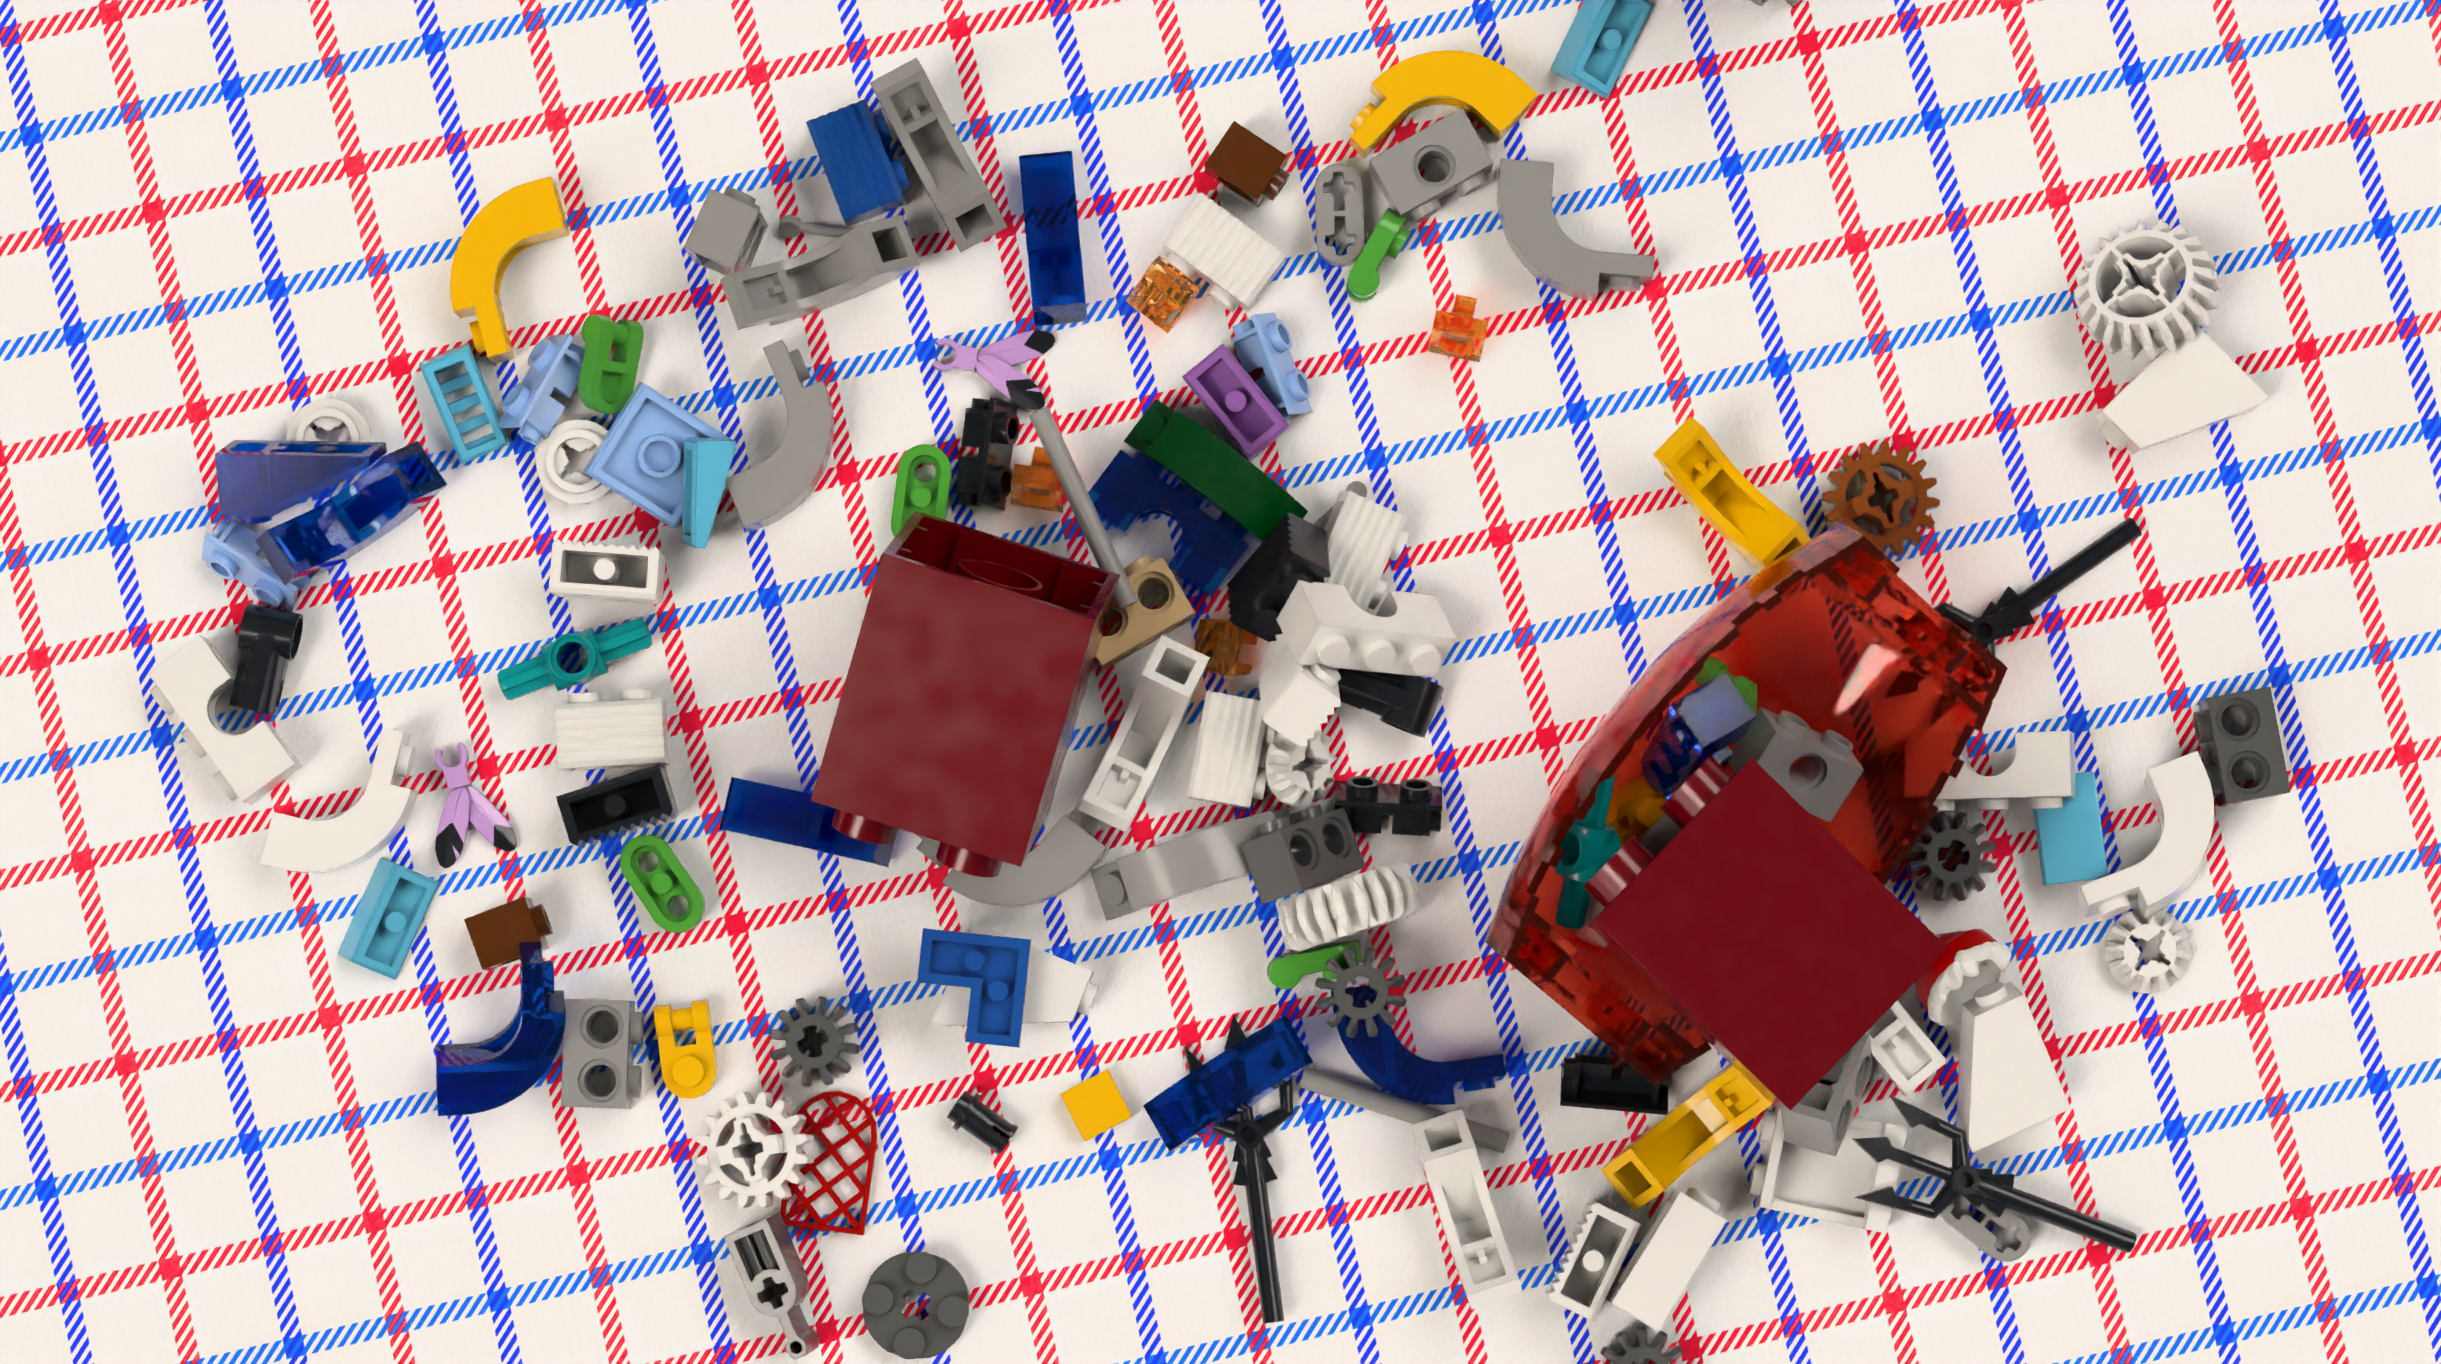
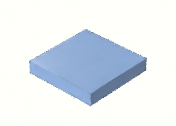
M639 382L583 473L664 524L676 529L683 518L684 440H686V437H729L646 384Z

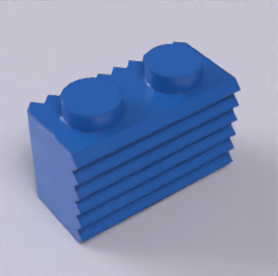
M865 99L806 122L846 227L906 205L901 191L907 190L911 186L900 158L889 161L882 142L890 140L892 137L881 109L870 112Z

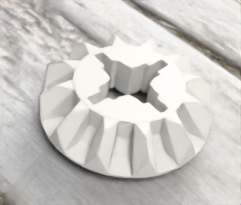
M329 398L316 400L302 407L292 418L286 433L287 454L298 472L308 479L318 483H342L347 478L361 471L363 464L371 453V429L360 411L349 403ZM316 425L321 430L324 429L329 433H333L346 425L338 439L339 444L342 446L341 450L346 455L342 457L338 453L334 454L328 450L313 459L318 453L317 449L321 446V441L317 437L318 433L312 428Z
M569 420L555 426L550 432L549 437L542 439L536 455L537 474L542 485L555 498L565 503L588 505L608 495L610 492L609 488L595 479L591 480L587 475L584 476L579 471L574 472L572 475L568 474L563 479L561 478L571 464L570 459L567 457L568 453L563 447L568 445L570 449H575L580 454L588 450L591 452L596 446L597 448L606 436L608 431L604 427L588 420Z
M1321 730L1314 731L1315 738L1307 739L1308 746L1299 747L1279 732L1275 734L1270 743L1266 757L1267 780L1274 795L1286 805L1310 807L1312 801L1325 798L1324 786L1335 781L1329 770L1330 764L1338 758L1329 752L1332 738L1322 734ZM1305 757H1309V767L1303 769V772L1292 769V766L1299 765L1300 761H1303Z
M2140 909L2124 914L2112 925L2105 941V960L2113 977L2127 989L2143 994L2162 992L2176 984L2185 976V971L2192 956L2188 932L2176 920L2174 915L2162 910L2146 918L2143 917ZM2161 932L2162 935L2159 938L2160 943L2157 946V950L2163 955L2162 958L2167 961V964L2149 960L2144 965H2140L2138 970L2134 969L2139 962L2137 959L2141 952L2135 947L2136 943L2129 939L2130 936L2136 940L2149 941L2153 936L2155 937Z

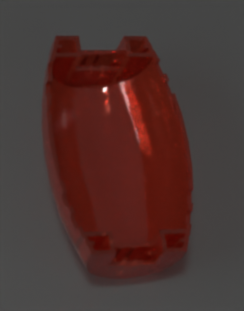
M1837 524L1778 558L1722 598L1668 645L1622 694L1577 752L1541 810L1508 877L1484 941L1653 1085L1712 1048L1709 1042L1608 944L1606 948L1593 945L1576 937L1578 929L1565 928L1556 924L1555 917L1564 877L1557 874L1553 867H1557L1565 852L1560 848V845L1576 818L1581 821L1584 820L1596 801L1597 788L1604 780L1611 778L1612 775L1615 778L1612 792L1630 779L1646 775L1666 788L1669 799L1710 756L1718 761L1732 776L1735 774L1727 759L1736 744L1714 740L1706 733L1702 726L1700 712L1701 686L1695 683V677L1704 668L1706 659L1714 656L1728 666V673L1736 678L1743 675L1757 685L1756 713L1760 707L1778 715L1782 711H1788L1803 719L1810 726V729L1824 734L1826 730H1832L1852 743V753L1864 771L1831 823L1814 815L1812 816L1883 885L1887 883L1911 852L1938 810V807L1933 805V803L1942 791L1948 777L1956 778L1964 764V761L1959 757L1973 730H1982L1993 699L2008 669L1973 635L1944 619L1897 575L1900 568L1864 535L1844 524ZM1804 756L1795 760L1793 764H1796L1799 761H1801L1804 758Z

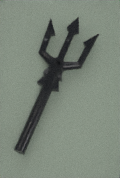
M2129 517L2019 594L2008 586L1996 605L1991 601L1979 618L1943 602L1871 643L1910 645L1912 635L1944 617L1967 633L1966 636L1915 671L1903 670L1884 700L1918 693L1921 682L1973 646H1976L1983 673L1956 696L1945 695L1933 731L1936 730L1998 678L1994 641L2014 635L2013 629L2035 624L2030 613L2032 610L2141 536L2142 533L2137 524Z
M1233 1015L1224 1049L1233 1058L1241 1122L1213 1117L1205 1084V1078L1210 1072L1184 1044L1183 1046L1201 1127L1236 1141L1232 1161L1238 1162L1233 1185L1245 1186L1263 1324L1284 1321L1266 1184L1278 1178L1267 1159L1272 1157V1154L1264 1141V1137L1294 1115L1290 1030L1271 1063L1272 1066L1278 1069L1280 1108L1254 1120L1246 1062V1052L1251 1045Z
M1890 1095L1891 1099L1911 1128L1921 1124L1952 1139V1166L1949 1168L1895 1148L1891 1145L1888 1137L1852 1138L1877 1163L1889 1159L1945 1181L1944 1187L1930 1204L1898 1196L1895 1194L1892 1186L1854 1198L1935 1219L1959 1196L1963 1195L1975 1207H1980L1982 1204L1995 1217L2000 1218L2005 1208H2009L2127 1253L2132 1251L2136 1243L2137 1236L2132 1231L2014 1188L2015 1174H1992L1993 1169L1971 1167L1965 1130Z

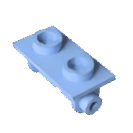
M1254 314L1251 316V320L1233 326L1232 328L1236 336L1231 340L1242 367L1247 373L1263 367L1266 376L1254 382L1283 418L1287 421L1290 419L1289 415L1313 412L1308 400L1311 397L1308 380L1301 370L1296 369L1289 351L1292 347L1290 333L1285 324L1277 319L1276 314Z
M572 335L548 336L534 347L528 358L530 368L524 379L508 392L503 401L502 410L505 412L497 424L498 427L522 428L519 433L520 437L534 445H538L541 438L547 439L550 432L565 408L564 405L550 396L551 392L554 389L564 397L570 398L579 383L585 349L578 345L570 344L574 338Z
M222 519L215 527L212 535L206 533L204 536L202 559L206 561L208 567L215 574L227 580L234 578L251 588L253 594L268 606H281L289 612H294L298 589L305 591L314 577V573L307 569L308 563L275 545L266 559L261 558L258 554L266 545L267 539L242 525L237 520L229 523Z

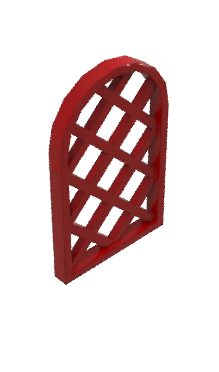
M842 1091L823 1092L808 1099L797 1112V1114H804L806 1121L811 1126V1129L805 1134L814 1135L816 1133L827 1147V1150L815 1158L813 1163L806 1164L800 1170L803 1175L811 1171L822 1187L806 1198L795 1183L789 1182V1188H791L801 1203L786 1214L788 1199L782 1200L780 1213L785 1225L811 1228L820 1232L834 1231L864 1235L875 1153L878 1149L876 1121L869 1107L858 1097ZM830 1097H843L848 1099V1101L838 1108ZM824 1099L833 1112L817 1124L807 1110L813 1103ZM856 1103L864 1110L868 1119L854 1129L842 1113ZM837 1117L849 1133L833 1145L821 1129ZM869 1125L871 1126L870 1149L858 1135ZM853 1138L864 1152V1155L848 1166L837 1150ZM832 1154L843 1171L827 1182L816 1166ZM868 1160L864 1187L853 1171ZM848 1176L860 1192L843 1203L832 1187ZM827 1192L838 1208L822 1220L811 1203ZM863 1197L859 1224L848 1208ZM806 1208L816 1223L790 1219ZM843 1213L854 1229L827 1224Z

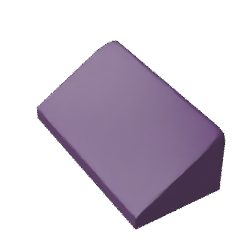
M1221 344L1182 376L1184 381L1250 461L1262 453L1290 427L1224 344Z

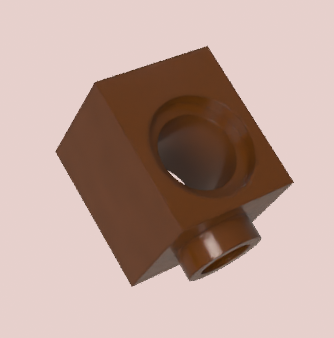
M1233 121L1204 164L1207 175L1257 208L1265 197L1273 201L1290 176L1289 173L1283 170L1287 165V155L1235 121Z
M525 896L464 919L482 970L490 971L549 949L545 936L553 934L544 906L542 904L534 906L532 899Z

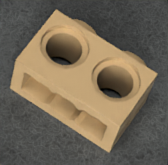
M1148 555L1124 568L1137 599L1142 587L1151 582L1163 584L1169 591V598L1163 607L1154 610L1145 608L1139 600L1135 604L1119 610L1113 599L1110 609L1116 610L1121 614L1123 623L1116 634L1102 636L1096 658L1103 670L1158 640L1161 635L1165 636L1196 618L1194 609L1163 557L1152 562Z

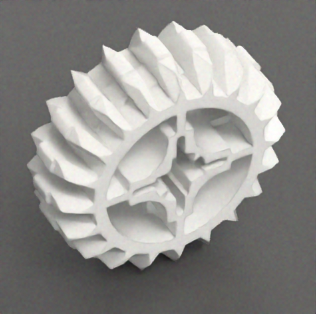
M2139 219L2135 231L2127 233L2124 228L2118 225L2116 234L2118 238L2110 242L2099 237L2098 246L2101 252H2085L2084 262L2087 268L2076 271V281L2079 287L2073 291L2074 300L2078 306L2077 315L2082 325L2087 327L2090 337L2097 344L2103 342L2106 349L2113 355L2123 349L2125 355L2134 360L2141 349H2144L2146 355L2155 360L2158 348L2166 346L2169 351L2175 354L2177 348L2176 341L2183 337L2188 341L2194 342L2195 333L2193 327H2209L2210 318L2206 311L2218 308V299L2215 291L2220 289V280L2215 272V261L2211 253L2206 251L2202 240L2197 238L2196 235L2190 237L2187 230L2180 224L2170 231L2168 224L2160 219L2152 230H2149L2147 224ZM2122 277L2121 283L2112 291L2116 282ZM2185 279L2179 295L2171 302L2172 296L2181 288L2180 282ZM2112 291L2113 297L2109 299L2110 293Z
M1401 862L1393 863L1282 900L1277 907L1280 918L1278 923L1283 937H1286L1289 948L1300 952L1416 914L1422 907L1419 896L1421 891L1409 865Z

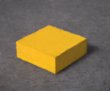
M1108 1069L1060 1094L1084 1141L1133 1117Z

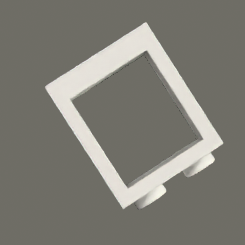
M1689 1187L1685 1194L1681 1191L1672 1190L1607 1295L1606 1300L1659 1332L1727 1222L1726 1219L1716 1214L1721 1204L1696 1188Z

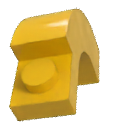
M1449 50L1419 54L1392 66L1371 83L1370 92L1381 104L1376 107L1370 102L1352 120L1349 126L1354 132L1350 135L1349 145L1365 159L1407 115L1417 109L1431 105L1463 108L1465 112L1474 117L1499 141L1535 104L1538 94L1513 71L1487 57L1469 52Z
M551 176L516 186L488 203L474 217L465 230L453 258L450 277L453 312L460 319L477 315L478 320L469 323L477 353L486 352L487 357L494 364L515 359L500 302V287L507 267L525 249L542 242L570 235L559 190Z
M1691 416L1653 454L1665 470L1663 475L1690 506L1740 555L1781 589L1784 590L1820 553V550L1800 524L1757 490L1731 463L1707 430Z
M1730 1064L1668 1112V1115H1664L1606 1164L1601 1171L1635 1212L1665 1191L1719 1143L1773 1104Z

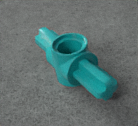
M641 618L634 619L598 634H595L592 627L577 633L564 634L554 642L541 646L542 655L500 670L497 674L499 686L507 700H514L553 684L558 691L574 685H583L592 681L597 676L608 673L607 664L650 648L652 646V638L646 623ZM582 645L588 652L586 667L575 674L566 673L561 663L564 651L570 646Z
M1587 771L1577 816L1567 817L1565 825L1557 827L1549 840L1548 855L1555 872L1564 877L1555 921L1556 924L1565 928L1582 929L1591 895L1583 886L1621 848L1619 835L1612 825L1606 823L1615 778L1614 775L1605 771Z

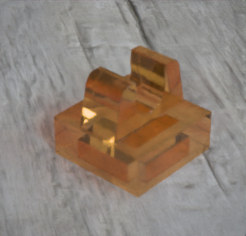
M1158 256L1145 271L1126 302L1150 319L1156 326L1169 333L1183 316L1201 287L1162 257Z
M1456 294L1452 313L1436 310L1427 352L1480 362L1489 321L1473 318L1477 298Z
M1035 446L1031 466L1014 465L1010 504L1063 513L1066 495L1045 449Z
M1200 619L1194 650L1210 657L1204 674L1229 677L1250 674L1252 666L1241 663L1238 658L1241 644L1257 645V636L1233 625L1229 620Z

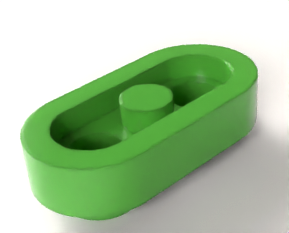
M928 444L914 446L906 451L900 459L891 517V529L894 537L914 511L944 520L947 519L952 467L946 454L935 446ZM931 464L934 466L936 474L933 480L924 483L916 478V470L920 465Z
M640 835L631 839L621 852V871L651 917L662 929L669 932L684 933L694 929L704 916L705 899L673 849L666 841L653 835ZM647 852H653L658 857V866L652 872H644L639 865L640 858ZM677 896H683L688 902L687 912L680 917L674 916L669 909L671 900Z

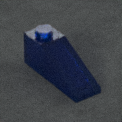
M233 440L215 454L221 516H240V521L247 524L270 521L272 516L369 468L387 453L386 442Z

